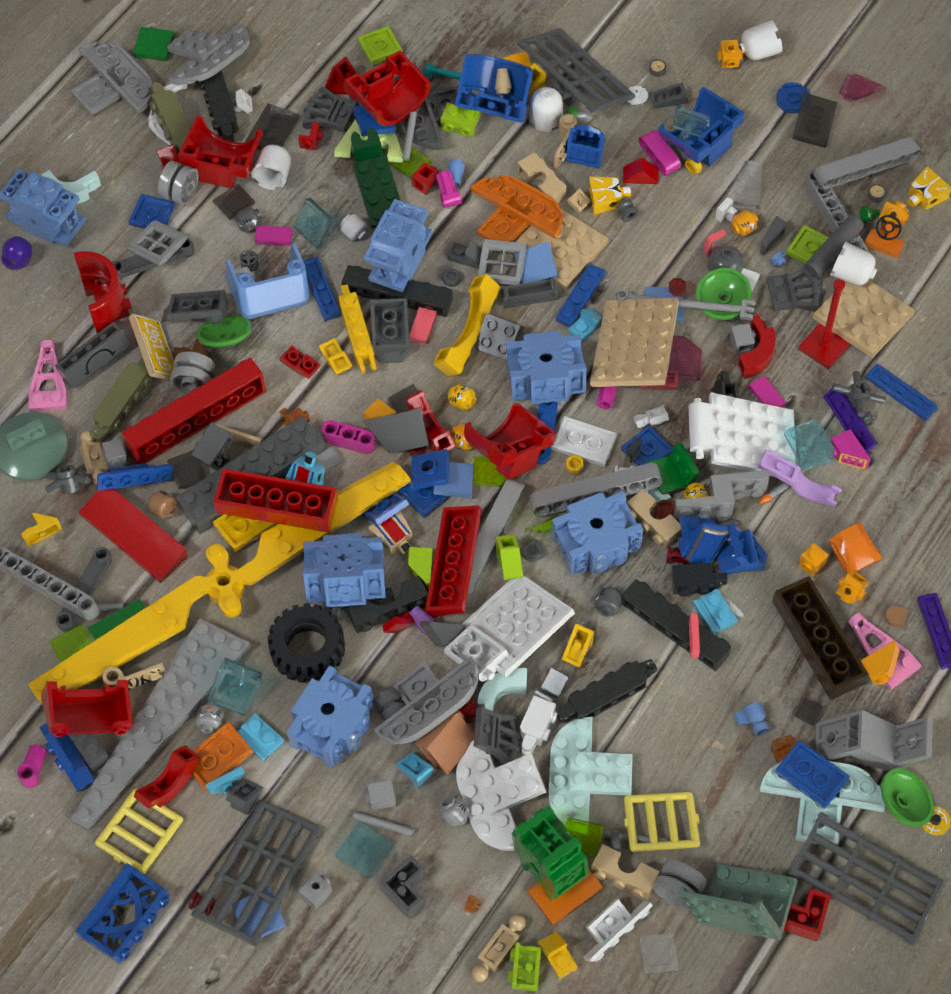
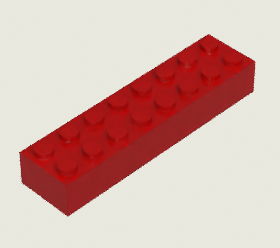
M250 357L239 362L235 367L225 370L218 377L208 380L201 387L191 390L189 394L182 398H177L170 405L160 408L153 415L143 418L141 422L126 428L122 432L127 452L137 465L146 464L202 431L211 422H217L266 393L263 372Z

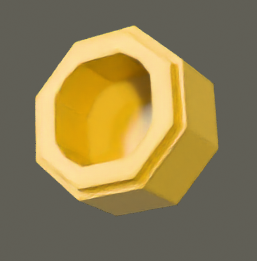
M690 158L686 160L685 166L691 174H698L702 171L701 162L697 164Z
M571 455L566 459V470L570 474H579L583 471V459L579 455Z

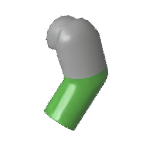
M570 106L567 110L569 114L576 117L577 123L590 122L593 118L592 113L577 111L574 106Z

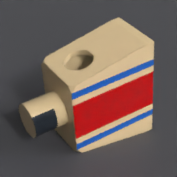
M401 511L379 525L374 523L368 527L370 538L382 537L383 549L392 555L400 550L404 556L409 555V547H412L409 543L413 541V534Z

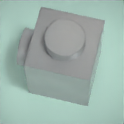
M737 324L731 327L730 339L735 355L754 349L756 335L754 330L751 331L750 324Z
M121 439L103 442L102 451L108 468L107 471H110V468L126 466V454Z
M392 780L368 784L369 791L365 792L366 804H371L372 810L396 806Z
M314 873L298 891L299 896L314 910H317L332 893L331 882L324 875L319 876Z

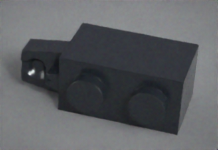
M711 563L672 565L671 569L673 595L687 596L695 593L706 595L712 592L714 588H718L719 585H726L728 581L727 573L712 570Z

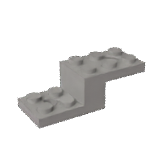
M769 471L712 475L708 488L710 497L676 500L673 517L679 523V518L683 515L715 519L721 522L731 519L735 499L749 496L761 497L766 494L770 477Z

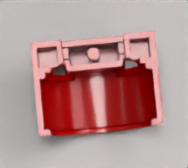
M399 50L386 57V62L362 75L358 72L345 79L343 89L353 100H357L378 124L391 126L405 120L410 116V112H415L428 96L432 84ZM394 75H401L397 82L394 83Z
M196 116L178 154L181 164L197 167L199 182L232 189L237 177L248 178L253 167V157L263 136V130L256 129L255 137L248 142H231L214 134L205 124L203 117Z
M90 251L74 252V258L86 296L94 295L95 303L88 305L96 333L98 334L113 321L129 317L128 309H132L129 298L125 299L124 296L128 294L125 283L121 284L117 269L108 258Z
M519 403L512 404L511 410L503 423L486 437L471 426V422L466 423L464 427L466 441L494 465H497L496 470L508 480L535 469L540 451L553 446L557 435L555 431Z

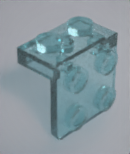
M814 419L784 431V436L796 456L795 464L801 467V471L810 470L819 464H827L832 460L834 447L819 420Z

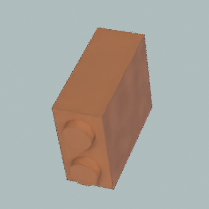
M458 710L415 743L434 769L447 775L464 756L470 743L474 740L473 727L464 721V715Z

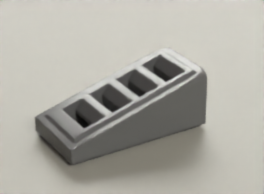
M683 82L650 92L653 108L689 103ZM656 97H660L661 101L657 102Z
M778 216L774 218L761 242V255L765 254L786 232L787 222Z

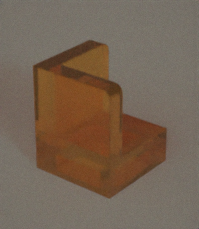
M285 407L279 411L281 421L285 426L302 416L308 423L310 422L309 413L306 410L302 411L300 408L289 412Z
M791 734L772 741L770 749L777 764L787 756L795 745Z

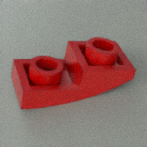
M293 345L280 357L282 363L307 379H310L321 367L308 354L304 355Z

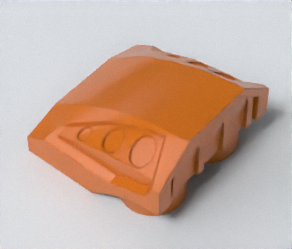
M863 523L854 524L838 532L829 540V545L846 574L853 570L856 572L874 562L882 561V557L865 531Z

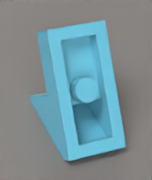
M593 308L582 309L580 318L568 329V333L570 335L580 334L581 343H583L601 326L603 316Z
M412 752L396 764L398 769L410 778L415 788L421 786L433 773V767Z

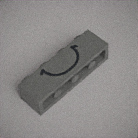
M112 322L56 364L55 367L64 382L71 388H75L123 352L131 343L123 329Z

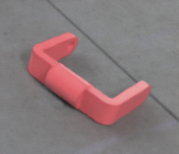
M725 230L718 231L706 238L704 252L707 257L715 248L721 246L718 245L711 248L713 241L726 236Z

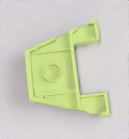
M356 119L335 148L334 157L350 158L352 149L351 135L354 131L360 135L362 140L368 139L367 136H361ZM378 134L382 148L388 149V161L403 163V153L396 134Z

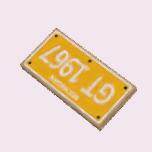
M132 313L129 316V320L149 376L170 381L171 372L174 369V358L161 322Z

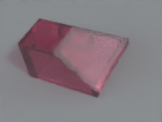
M857 73L847 74L839 94L844 95L843 99L852 102L853 100H859L884 91L886 86Z
M673 336L666 378L700 381L702 350L685 336Z

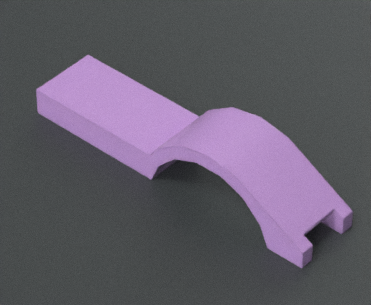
M767 449L764 451L757 467L761 470H768L770 475L791 485L798 495L812 502L834 507L837 503L833 500L835 494H840L842 489L835 485H820L810 481L802 474L801 467Z

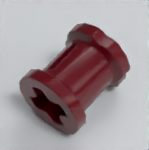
M668 546L666 563L686 564V557H681L680 550L672 549Z
M195 891L192 895L188 909L193 910L195 906L199 905L203 896L199 895V892ZM215 898L211 899L204 913L206 916H210L216 902Z

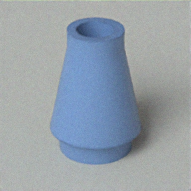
M452 159L447 167L448 171H451L455 187H459L465 165L460 159Z

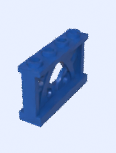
M127 863L75 932L80 939L95 947L117 964H120L122 960L125 961L129 957L130 949L133 945L141 941L145 929L155 922L156 914L159 910L167 906L170 894L167 889L161 887ZM136 878L145 886L137 891L132 880ZM152 890L156 893V899L153 903H147V899L151 897L150 895L140 897L143 892ZM122 893H126V898L130 894L132 895L126 900H120L119 898ZM134 901L135 921L114 927L115 915L111 909L112 906H125ZM105 916H109V917H110V924H109V926H107L108 921H107V922H102V920H103V918H104ZM93 932L104 935L102 944L91 937ZM110 935H113L112 940L114 944L117 939H122L123 942L118 949L113 950L108 947Z

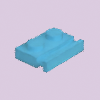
M718 589L700 597L698 600H694L692 603L705 625L713 631L714 635L738 622V619Z
M256 713L238 731L254 751V754L263 762L284 743V739Z

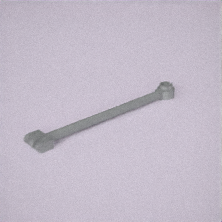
M620 289L616 292L617 301L664 298L635 295L629 293L626 289ZM622 293L626 294V296L623 298L620 297V294ZM678 299L679 307L740 313V319L753 320L752 314H746L754 313L753 307H747L755 306V301L742 299V305Z

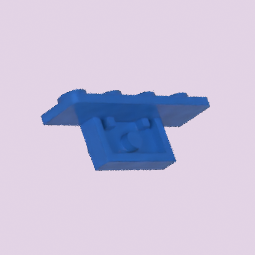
M146 463L110 468V472L98 473L97 490L172 481L173 466L172 464L148 466Z
M47 723L40 726L39 728L47 740L46 748L50 754L55 753L57 757L54 760L60 771L62 769L65 770L77 792L92 785L95 780L69 736L55 737L49 733Z

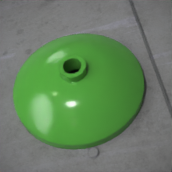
M719 268L707 273L701 279L697 287L696 297L697 301L742 305V299L751 300L752 291L748 279L742 273L731 268ZM723 297L728 298L726 301L721 300ZM701 309L707 316L716 320H731L740 316V313Z
M225 316L219 324L209 322L203 324L197 331V338L200 343L208 347L229 348L247 338L252 330V325L249 319L242 316Z
M903 768L892 769L884 775L881 781V795L890 814L899 822L910 827H920L929 822L934 812V803L928 787L921 778Z

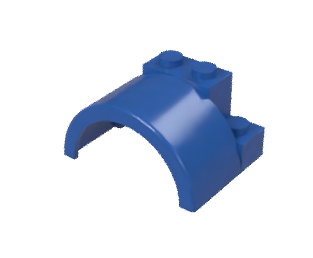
M466 54L455 106L501 116L505 119L522 123L525 120L528 107L526 102L533 69L506 59L480 54ZM497 69H508L512 89H510L511 93L497 94L495 90ZM472 90H478L480 93L476 95L472 93Z
M702 87L699 90L695 107L684 123L671 132L665 130L664 125L661 124L658 127V131L663 139L683 151L685 156L697 164L702 162L710 167L732 146L733 131L744 122V112L706 87Z

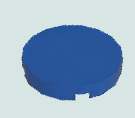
M786 83L782 85V88L778 89L776 95L778 107L787 113H801L808 108L811 101L810 91L802 87L800 83Z

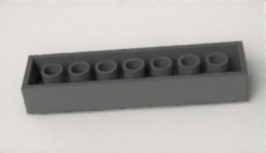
M302 416L176 496L178 506L197 532L202 534L213 527L212 522L224 515L216 513L213 504L223 468L285 479L292 463L300 456L305 457L306 452H313L316 455L325 450L324 441Z

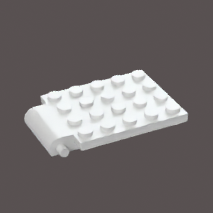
M710 393L709 403L702 402L701 398H695L694 402L688 406L690 452H695L697 459L704 458L705 454L711 456V464L750 472L763 471L757 467L764 451L767 449L797 465L793 410L716 393Z
M524 575L523 578L510 579L461 624L464 625V630L446 646L444 653L457 664H461L471 656L478 666L480 681L492 680L496 671L506 678L574 615V611Z

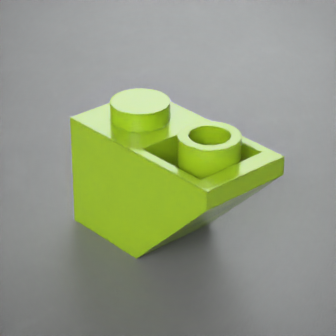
M515 534L497 536L495 554L503 579L523 578L520 550Z
M409 547V574L413 578L419 576L426 591H429L435 557L433 555V548Z

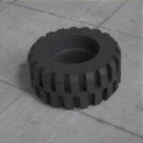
M304 603L302 607H298V604L294 605L292 610L285 609L282 611V616H277L274 619L275 625L272 624L270 626L268 647L272 662L282 675L286 674L287 678L292 681L294 678H297L300 683H304L305 680L310 682L312 678L321 679L329 665L335 668V665L340 666L342 662V657L345 654L342 626L339 624L338 618L335 615H331V611L327 608L322 610L321 606L317 604L311 607L310 603ZM304 631H314L325 638L323 647L311 655L293 653L288 648L289 642L295 635Z

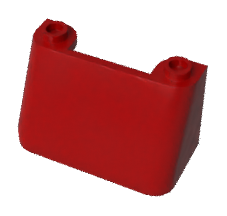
M117 680V685L111 688L109 684H106L104 689L66 690L65 685L58 688L57 681L46 682L42 691V706L49 733L55 737L70 734L101 733L123 735L133 725L128 680Z

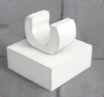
M242 89L236 91V98L232 100L236 105L233 109L236 112L243 110L247 114L252 112V98Z
M727 197L717 208L715 219L722 222L726 218L732 222V218L737 212L733 208L732 199Z

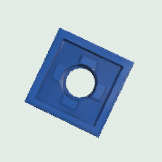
M444 449L412 457L410 488L413 491L448 483L449 451ZM426 465L428 467L433 465L429 471H424L423 469Z

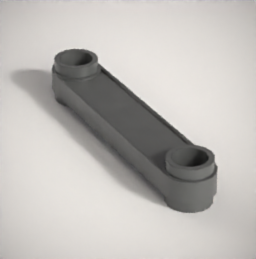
M187 238L186 242L164 264L192 256L194 253L193 242ZM158 247L153 252L161 255L166 249ZM138 255L119 261H112L118 270L120 280L158 266Z
M99 547L94 551L91 560L75 588L91 597L112 563V555L107 548ZM63 607L56 618V624L61 631L68 633L73 631L80 616Z

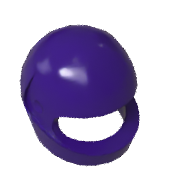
M14 236L3 244L1 259L6 268L19 270L29 264L32 256V247L26 239ZM6 259L15 262L16 264L11 265L6 261Z

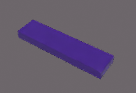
M831 388L823 398L845 431L851 429L866 453H868L878 444L862 418L858 417L856 409L846 394L833 391Z
M937 592L918 596L917 602L941 670L951 668V632Z

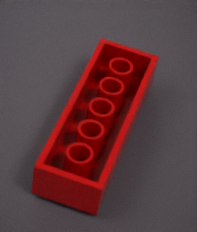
M223 468L213 504L216 513L329 533L338 501L337 488Z

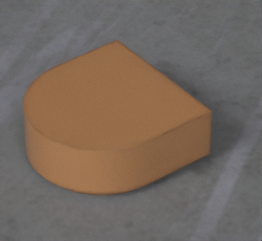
M900 606L889 607L885 614L886 622L891 626L903 628L907 608Z

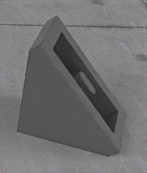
M420 621V626L437 647H446L464 630V625Z

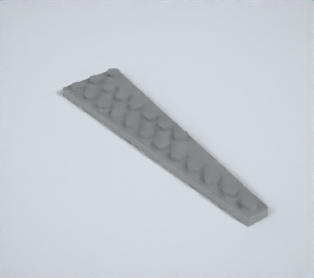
M199 618L162 675L163 677L159 680L133 720L131 729L122 737L71 816L70 821L89 831L108 810V807L119 797V793L126 786H129L134 776L143 770L148 760L158 753L187 720L191 712L200 705V701L206 694H209L214 689L213 686L220 678L222 679L227 674L228 669L233 664L235 665L251 647L250 643Z

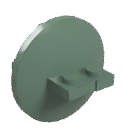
M39 412L23 413L12 417L0 427V470L11 478L23 481L43 478L49 472L56 471L67 455L68 437L62 424L50 415Z

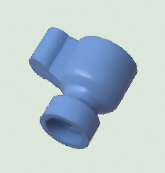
M761 702L752 703L743 708L742 711L733 714L738 726L753 724L752 729L756 736L765 734L770 730L768 723L764 721L766 713Z

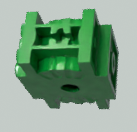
M547 806L545 809H539L530 817V820L520 823L511 833L514 851L520 857L521 866L525 871L529 870L535 876L538 883H541L542 887L546 889V895L551 901L556 900L589 875L587 857L581 850V842L576 836L572 837L561 823L555 819L554 811L550 806Z

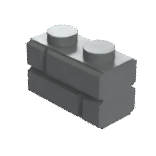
M93 734L69 735L72 743L92 772H96L106 764L109 757Z

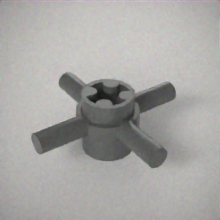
M859 371L853 372L854 384L850 387L836 383L832 385L833 391L847 394L846 396L854 408L857 409L858 417L865 416L864 404L868 400L884 404L886 401V397L871 393V387L866 382L861 381Z
M85 464L76 469L73 465H67L58 468L56 472H49L45 478L55 481L45 486L46 492L50 493L60 487L63 494H69L80 489L79 483L89 484L91 478L89 476H81V474L87 471Z

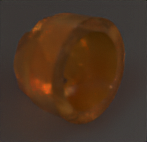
M469 895L464 911L476 913L479 911V908L476 906H481L480 900L475 896Z

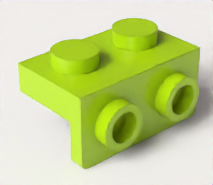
M447 103L441 116V129L463 136L474 137L475 128L480 118V111L469 110Z
M516 942L515 948H511L510 961H514V967L509 969L508 982H512V989L538 992L541 947L520 945V942Z

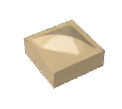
M580 188L566 200L577 213H580L591 202Z

